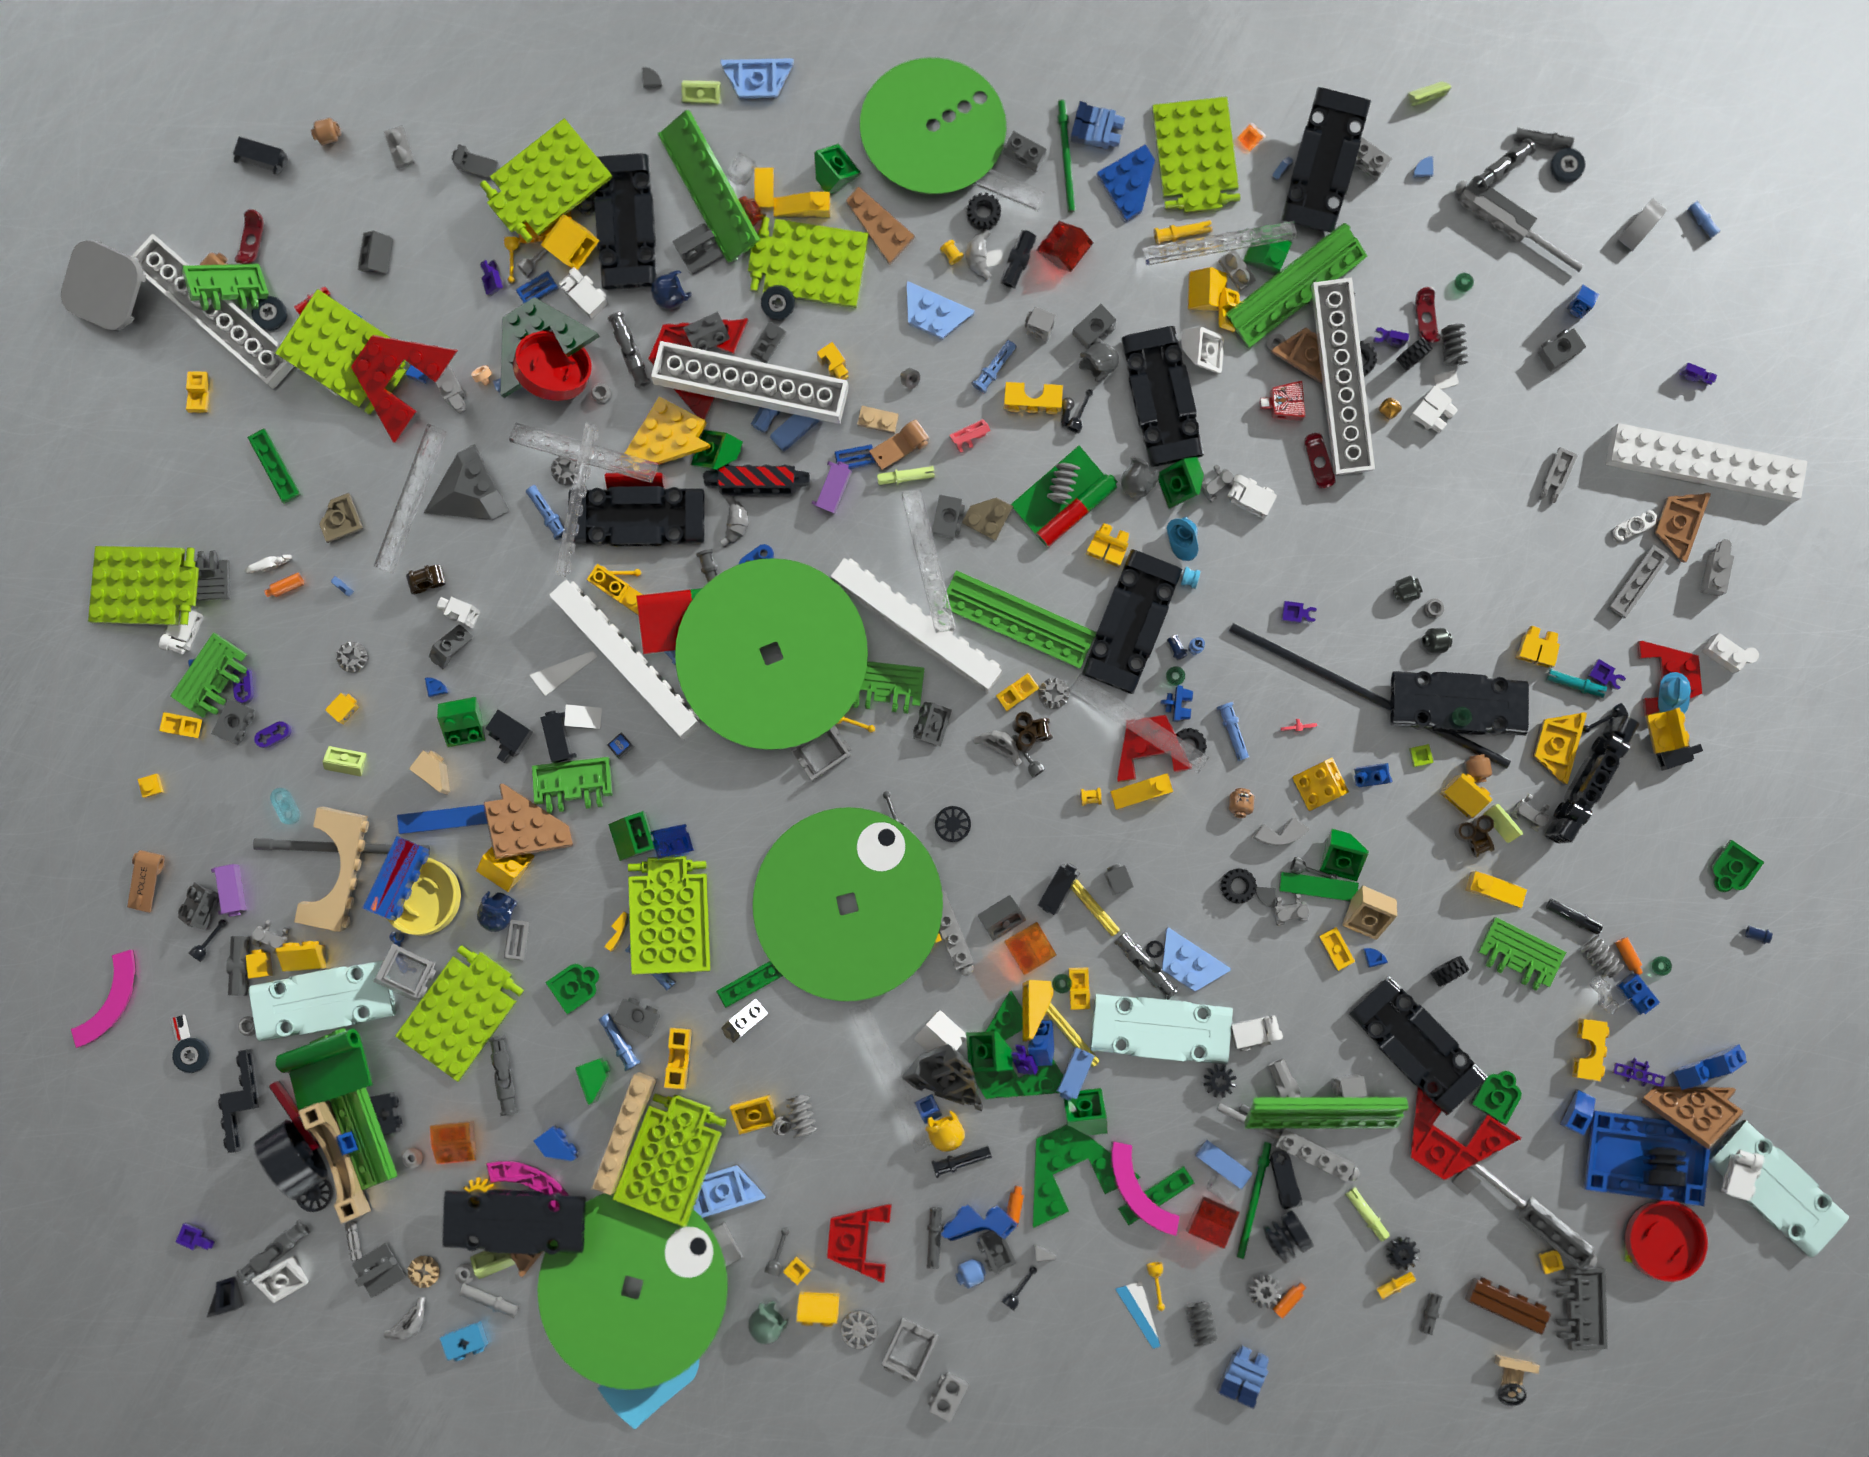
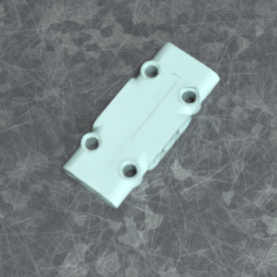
M384 960L292 976L288 979L251 985L249 987V995L258 1041L314 1033L395 1016L396 1009L393 991L373 982ZM356 969H360L362 972L360 979H356L354 976ZM388 972V974H387V976H386V978H388V979H390V973H389V972ZM279 984L284 985V992L282 994L277 991ZM363 1007L368 1010L366 1018H363L360 1014ZM286 1022L291 1026V1030L288 1033L284 1031V1024Z
M1096 994L1090 1050L1148 1058L1227 1065L1231 1038L1232 1008L1164 999ZM1122 1000H1126L1129 1003L1127 1011H1122L1119 1007V1003ZM1200 1008H1204L1207 1012L1204 1019H1200L1197 1015V1011ZM1119 1039H1123L1126 1043L1123 1050L1116 1048V1042ZM1197 1047L1203 1050L1201 1058L1194 1056V1050Z
M1746 1120L1740 1121L1710 1153L1709 1163L1725 1177L1731 1154L1738 1155L1736 1154L1738 1149L1751 1154L1758 1153L1763 1155L1764 1163L1761 1173L1756 1178L1754 1184L1755 1194L1747 1202L1772 1226L1781 1230L1783 1235L1792 1240L1810 1258L1816 1256L1848 1221L1849 1216L1832 1201L1829 1195L1824 1194L1818 1188L1819 1185L1782 1150L1774 1147L1770 1140L1764 1138ZM1760 1142L1764 1143V1149L1762 1151H1759L1758 1145ZM1819 1197H1822L1823 1203L1821 1206L1817 1205V1200ZM1796 1226L1797 1232L1792 1235L1791 1228Z

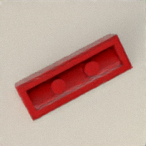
M606 473L605 482L607 489L610 487H664V476L662 473Z

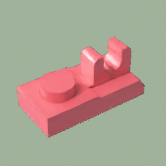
M982 419L949 436L956 444L957 449L963 452V442L967 443L971 448L973 447L972 438H982L991 430L987 422Z

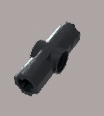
M1021 230L1016 245L1009 254L1007 267L1000 281L1001 284L1008 288H1016L1022 271L1026 269L1031 249L1037 237L1033 232Z

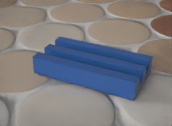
M546 271L517 288L516 292L522 302L525 303L533 297L538 300L558 289V286L549 271ZM548 277L549 280L536 286L524 295L522 294V292H524L525 290L531 288L532 286L536 285L537 283L541 282L542 280Z
M872 444L835 451L837 464L838 461L844 463L870 457L871 460L847 464L849 465L848 469L876 464L870 453L839 458L841 455L870 451L873 449Z

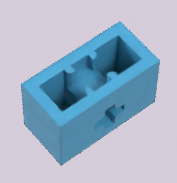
M481 1321L440 1337L447 1361L454 1359V1362L466 1358L465 1354L470 1352L473 1355L480 1353L489 1344ZM463 1340H464V1341H467V1340H468L469 1344H468V1345H466V1344L462 1345V1344H461V1341H463Z

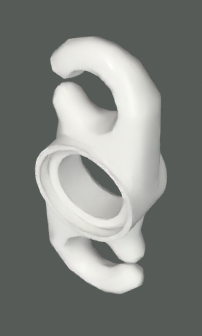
M1650 510L1647 511V514L1653 518L1650 523L1645 521L1646 514L1642 513L1640 516L1632 517L1618 524L1613 530L1614 537L1618 541L1624 540V537L1618 535L1619 529L1625 530V538H1629L1655 526L1658 521L1656 513ZM1632 521L1639 522L1640 529L1638 531L1632 530L1630 526Z
M286 554L282 557L272 556L263 558L245 568V572L251 574L255 571L261 570L265 572L276 569L278 566L288 563L292 556Z

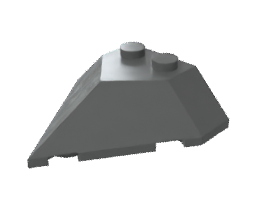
M475 444L457 453L424 513L494 520L509 512Z
M950 1044L921 1054L902 1076L907 1083L917 1090L923 1091V1089L934 1091L935 1096L962 1105L964 1103L974 1105L976 1110H983L972 1067L963 1055Z

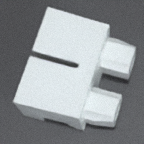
M1434 386L1409 418L1415 422L1418 421L1427 430L1431 428L1440 433L1447 425V423L1439 418L1440 415L1444 414L1451 419L1458 410L1451 404L1452 399L1437 386Z
M441 597L436 607L451 620H458L472 629L480 613L474 606L453 597L450 600Z

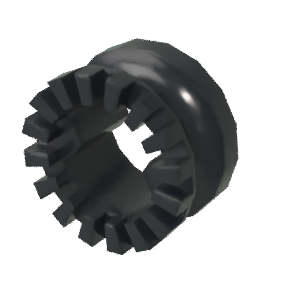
M587 197L578 205V209L583 215H591L595 211V203L592 198ZM587 202L592 206L586 210V208L582 209V205Z
M1150 941L1146 946V953L1152 958H1158L1164 952V946L1159 941ZM1154 943L1160 947L1157 955L1151 954L1149 950L1150 947H1153Z

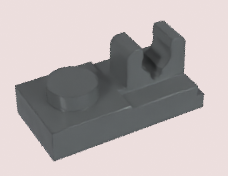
M769 321L752 348L750 355L763 363H767L786 334V331Z

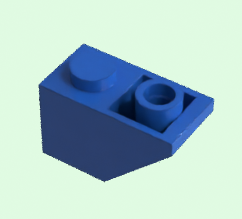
M1583 284L1575 293L1567 309L1570 310L1572 315L1583 318L1594 307L1599 294Z
M1052 1020L1041 1021L1033 1039L1029 1041L1028 1053L1033 1056L1037 1066H1051L1053 1062L1054 1034Z
M1577 1089L1560 1125L1577 1134L1584 1135L1593 1118L1596 1099Z
M555 1125L534 1140V1143L544 1157L568 1161L578 1158L576 1147L566 1141V1134L561 1127L557 1128Z

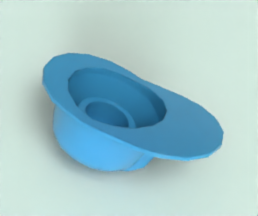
M1187 517L1171 520L1167 525V534L1173 553L1182 561L1193 560L1198 554L1196 538L1198 529L1196 524Z
M1677 672L1669 673L1661 680L1658 698V708L1661 713L1675 708H1680L1684 714L1687 711L1691 688L1690 682L1683 674Z

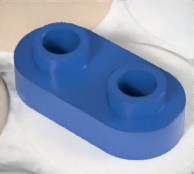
M759 545L741 558L739 564L758 559L774 558V552L769 545ZM767 551V556L762 557L760 553Z

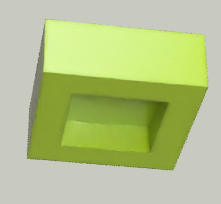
M1429 744L1409 748L1413 767L1434 763Z

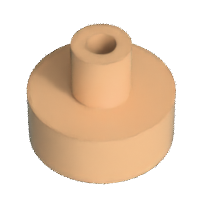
M484 365L475 369L471 376L475 382L482 381L483 385H487L490 383L488 377L492 372L488 365Z

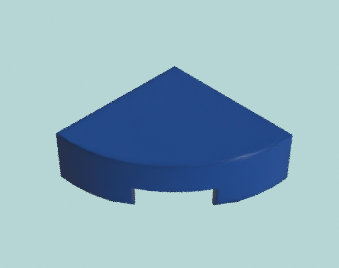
M425 678L428 697L448 694L446 686L441 681L434 678Z
M1372 948L1363 949L1368 968L1388 963L1386 957L1378 950Z

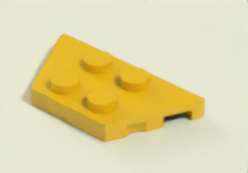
M1586 712L1548 718L1542 722L1533 757L1565 785L1569 782L1587 715Z

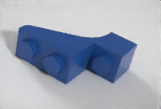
M1740 1044L1734 1045L1703 1060L1681 1066L1674 1073L1681 1090L1703 1085L1710 1079L1732 1074L1747 1063L1746 1054L1741 1049Z
M966 1205L957 1211V1216L953 1221H949L944 1226V1231L941 1235L950 1241H955L983 1230H992L1006 1239L1017 1227L1018 1223L999 1206L992 1207L986 1213V1218L984 1219L971 1206Z

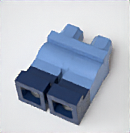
M1079 101L1071 133V142L1102 147L1104 149H1108V146L1119 147L1121 135L1112 133V129L1123 130L1125 118L1116 115L1115 110L1098 108Z
M1241 1345L1237 1353L1232 1354L1231 1360L1217 1387V1391L1221 1395L1237 1400V1402L1254 1409L1258 1394L1268 1373L1266 1367L1269 1358L1258 1353L1255 1362L1249 1360L1252 1350Z

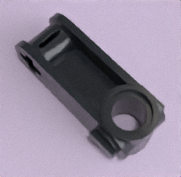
M1276 1150L1270 1156V1163L1281 1208L1286 1210L1302 1206V1197L1297 1186L1291 1158L1286 1151ZM1279 1155L1284 1156V1160L1281 1163L1276 1162V1158Z

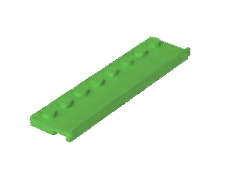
M685 110L666 128L658 132V136L709 230L711 229L714 234L716 243L726 261L733 262L742 253H746L757 244L760 238L690 110Z
M1343 223L1225 315L1231 321L1246 347L1250 348L1310 301L1312 298L1311 286L1313 282L1336 280L1368 256L1358 239L1354 237L1350 226Z
M957 570L940 604V607L1078 669H1081L1097 633Z
M342 1028V1029L333 1031L332 1033H330V1034H328V1035H325V1036H322V1037H320V1038H318V1039H316V1040H314V1041H311V1042H309V1043L316 1042V1041H318V1040H321V1039L330 1037V1036H332V1035L341 1033V1032L346 1031V1030H345L344 1028ZM363 1088L331 1099L330 1102L341 1133L344 1134L351 1131L358 1150L349 1153L361 1189L364 1190L397 1177L367 1089Z
M1405 1097L1254 1098L1244 1123L1245 1129L1398 1128L1404 1117V1111H1408V1101Z

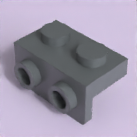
M718 312L683 327L692 348L707 350L730 339Z
M992 1230L978 1236L980 1241L977 1242L980 1252H985L988 1258L985 1260L989 1272L993 1270L996 1275L999 1271L1016 1264L1006 1239Z

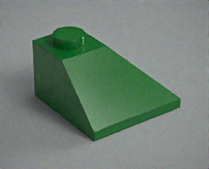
M839 144L816 150L814 153L816 181L825 192L833 193L839 191L862 173Z
M1257 227L1243 261L1250 266L1276 275L1281 271L1292 241Z
M703 430L700 439L707 442L711 447L695 453L690 465L716 470L737 459L743 441L726 432Z
M1198 457L1183 459L1159 471L1158 481L1169 509L1200 494L1204 473Z
M1331 829L1325 845L1320 871L1357 881L1369 851L1351 833Z
M997 1031L966 1032L968 1062L973 1072L1013 1069L1012 1049Z
M603 1058L575 1067L588 1105L598 1101L609 1078L608 1072H610V1067L607 1060L604 1061Z
M1102 1088L1081 1090L1077 1099L1071 1098V1101L1064 1099L1067 1124L1088 1136L1108 1133Z

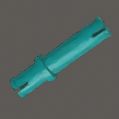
M1550 669L1548 674L1555 675L1556 677L1547 675L1546 679L1547 681L1580 690L1583 694L1589 693L1600 698H1604L1605 693L1598 692V690L1605 692L1607 690V686L1592 683L1589 679L1582 680Z

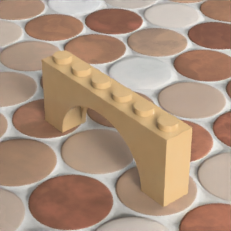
M323 806L316 809L313 827L327 833L336 844L341 862L340 874L334 888L323 899L298 903L295 923L337 932L348 928L350 923L348 913L354 903L352 893L358 883L356 873L361 867L360 853L363 852L365 847L364 833L368 831L369 827L368 816Z
M641 1072L633 1075L593 1184V1189L609 1195L616 1192L623 1174L630 1144L642 1113L652 1096L657 1078Z
M330 1101L317 1103L300 1110L299 1114L305 1130H309L315 1136L329 1163L337 1194L334 1206L340 1222L344 1223L370 1212V1206L364 1191L360 1187L349 1154H341L335 1138L342 1135Z

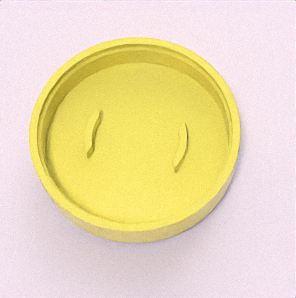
M428 858L426 863L421 866L419 879L414 882L411 888V896L403 905L402 915L396 921L386 918L396 929L411 935L426 936L441 931L454 919L460 906L461 890L455 874L445 864Z

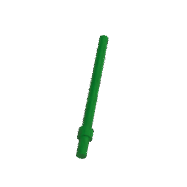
M1059 100L1057 120L1061 132L1068 212H1075L1067 126L1069 116L1066 114L1065 100Z
M1264 1142L1262 1154L1258 1158L1257 1164L1259 1167L1237 1258L1244 1259L1266 1167H1269L1270 1163L1269 1155L1272 1147L1270 1142Z

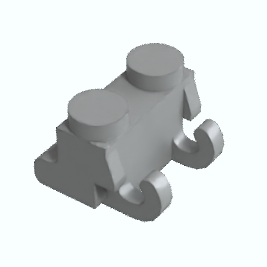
M1218 465L1213 467L1218 476L1208 483L1204 481V477L1202 481V492L1210 503L1217 499L1215 495L1217 491L1225 485L1231 489L1234 484L1233 474L1228 469H1224L1221 472Z
M1528 794L1524 800L1522 799L1520 803L1518 802L1511 816L1519 819L1520 815L1517 813H1520L1537 824H1532L1531 828L1538 832L1549 819V815L1545 811H1548L1550 806L1545 804L1540 812L1527 805L1529 800L1533 798L1531 794Z
M1295 894L1296 903L1281 906V897L1276 898L1277 906H1275L1274 913L1277 926L1284 925L1285 921L1299 918L1300 922L1308 920L1309 910L1305 901L1300 902V894Z
M266 920L264 929L262 926H258L253 931L252 938L254 940L252 944L260 947V942L274 948H280L283 943H288L287 935L289 929L285 927L282 930L284 932L283 935L279 936L269 931L272 922Z

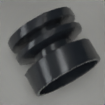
M1654 1147L1643 1150L1644 1156L1652 1157V1159L1643 1160L1644 1164L1652 1165L1651 1170L1643 1171L1644 1185L1686 1186V1173L1677 1171V1167L1686 1165L1685 1161H1677V1158L1686 1157L1685 1151L1668 1147Z
M1292 1210L1280 1216L1283 1223L1282 1227L1275 1221L1271 1222L1275 1231L1272 1232L1268 1225L1263 1227L1266 1240L1271 1249L1285 1264L1289 1262L1286 1252L1293 1259L1296 1258L1294 1247H1297L1302 1253L1314 1247L1308 1233Z

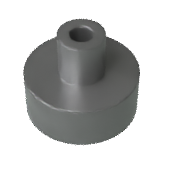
M908 368L900 374L901 383L907 388H915L920 381V373L912 368Z

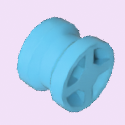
M1185 567L1180 585H1189L1191 588L1196 589L1201 571H1193L1189 567Z

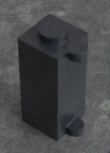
M238 137L233 152L234 163L238 164L240 161L273 170L275 175L282 172L283 167L287 164V155L282 149Z
M549 711L545 713V716L540 717L552 763H559L577 757L576 753H571L563 720L565 712L556 713V711Z
M1070 863L1060 865L1038 904L1045 912L1053 915L1059 912L1080 875V872L1076 871L1077 867Z

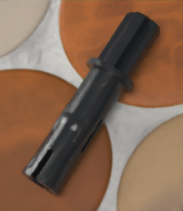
M1552 898L1546 905L1547 910L1578 925V928L1583 927L1596 935L1600 934L1603 929L1602 924L1588 918L1587 914L1583 915Z

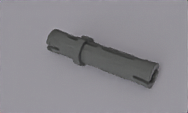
M1517 128L1515 133V140L1523 141L1524 139H1530L1534 143L1550 145L1551 148L1555 146L1572 148L1574 143V137L1557 135L1558 133L1555 132L1551 134Z
M930 1207L929 1225H927V1230H929L927 1268L933 1267V1269H938L940 1231L943 1230V1226H941L942 1208Z

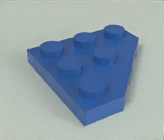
M1146 144L1097 172L1099 180L1125 222L1142 213L1155 162Z

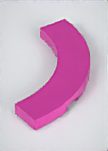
M133 950L112 955L114 976L110 993L101 1009L91 1019L71 1029L76 1048L87 1045L101 1037L108 1029L114 1026L125 1011L134 988L133 983L136 969Z
M1112 1142L1111 1165L1115 1183L1125 1203L1140 1219L1151 1227L1176 1236L1179 1215L1161 1209L1142 1191L1133 1170L1132 1145Z
M496 1161L486 1164L490 1183L514 1182L526 1185L534 1191H541L544 1195L560 1193L563 1196H569L566 1190L553 1177L531 1165L513 1161ZM550 1201L551 1206L559 1207L557 1201Z

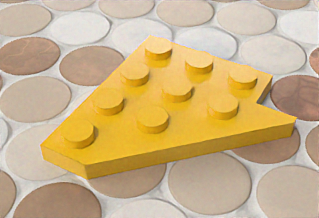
M659 396L620 461L628 467L640 471L709 449L711 446L699 439L707 422Z

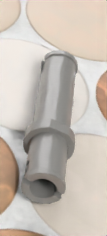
M463 1284L459 1293L460 1296L492 1308L493 1312L497 1313L499 1311L512 1318L515 1317L519 1306L503 1300V1297L499 1296L497 1298L467 1284Z

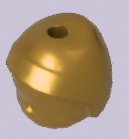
M1391 397L1386 398L1379 407V411L1387 419L1396 417L1402 410L1400 403Z

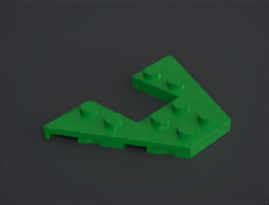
M1012 990L1008 993L986 1030L997 1031L1004 1040L1023 1030L1022 1007ZM1054 1059L1051 1066H1037L1038 1071L1036 1075L1025 1074L1020 1078L1014 1069L973 1072L976 1084L986 1099L1061 1093L1057 1091V1088L1063 1077Z
M1068 1124L1036 1138L1033 1228L1069 1212L1053 1175L1077 1163L1089 1159L1104 1194L1118 1189L1111 1165V1153L1090 1136ZM1134 1172L1136 1179H1139L1140 1176Z

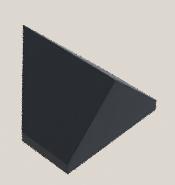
M235 1276L216 1282V1290L207 1317L217 1316L244 1306Z

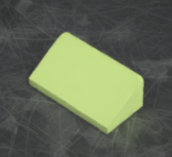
M682 81V102L720 103V82Z
M1439 82L1409 92L1408 96L1411 105L1415 106L1448 94L1451 85Z
M328 746L322 761L323 767L329 771L362 776L366 753Z
M1499 804L1492 805L1484 812L1483 815L1490 816L1493 819L1494 828L1507 843L1523 834L1521 829Z
M483 1251L470 1257L474 1274L479 1279L515 1264L510 1253Z

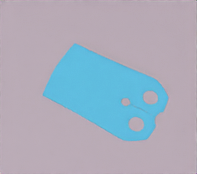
M699 1359L679 1376L657 1386L627 1390L600 1385L597 1389L614 1412L632 1428L636 1429L658 1408L695 1378L699 1367Z

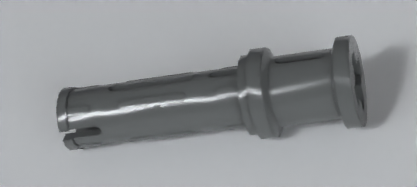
M713 549L696 553L701 562V572L705 574L707 582H710L717 576L716 570H718V566L714 563Z

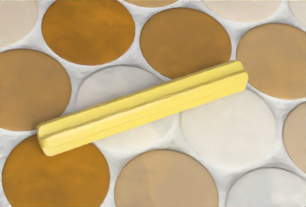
M1076 880L1072 887L1073 892L1111 936H1115L1120 929L1081 883Z
M1050 1003L1046 1014L1071 1044L1095 1055ZM1096 1055L1093 1058L1091 1067L1096 1066L1100 1062Z

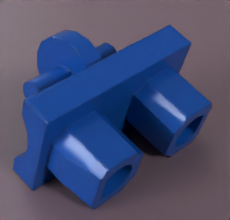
M1178 685L1175 690L1174 701L1172 700L1173 693H1167V700H1161V704L1166 705L1165 712L1171 713L1172 706H1174L1172 722L1190 720L1191 709L1181 708L1182 701L1192 702L1193 691L1183 689V686Z
M1388 763L1356 767L1354 769V778L1358 787L1393 782L1389 773Z

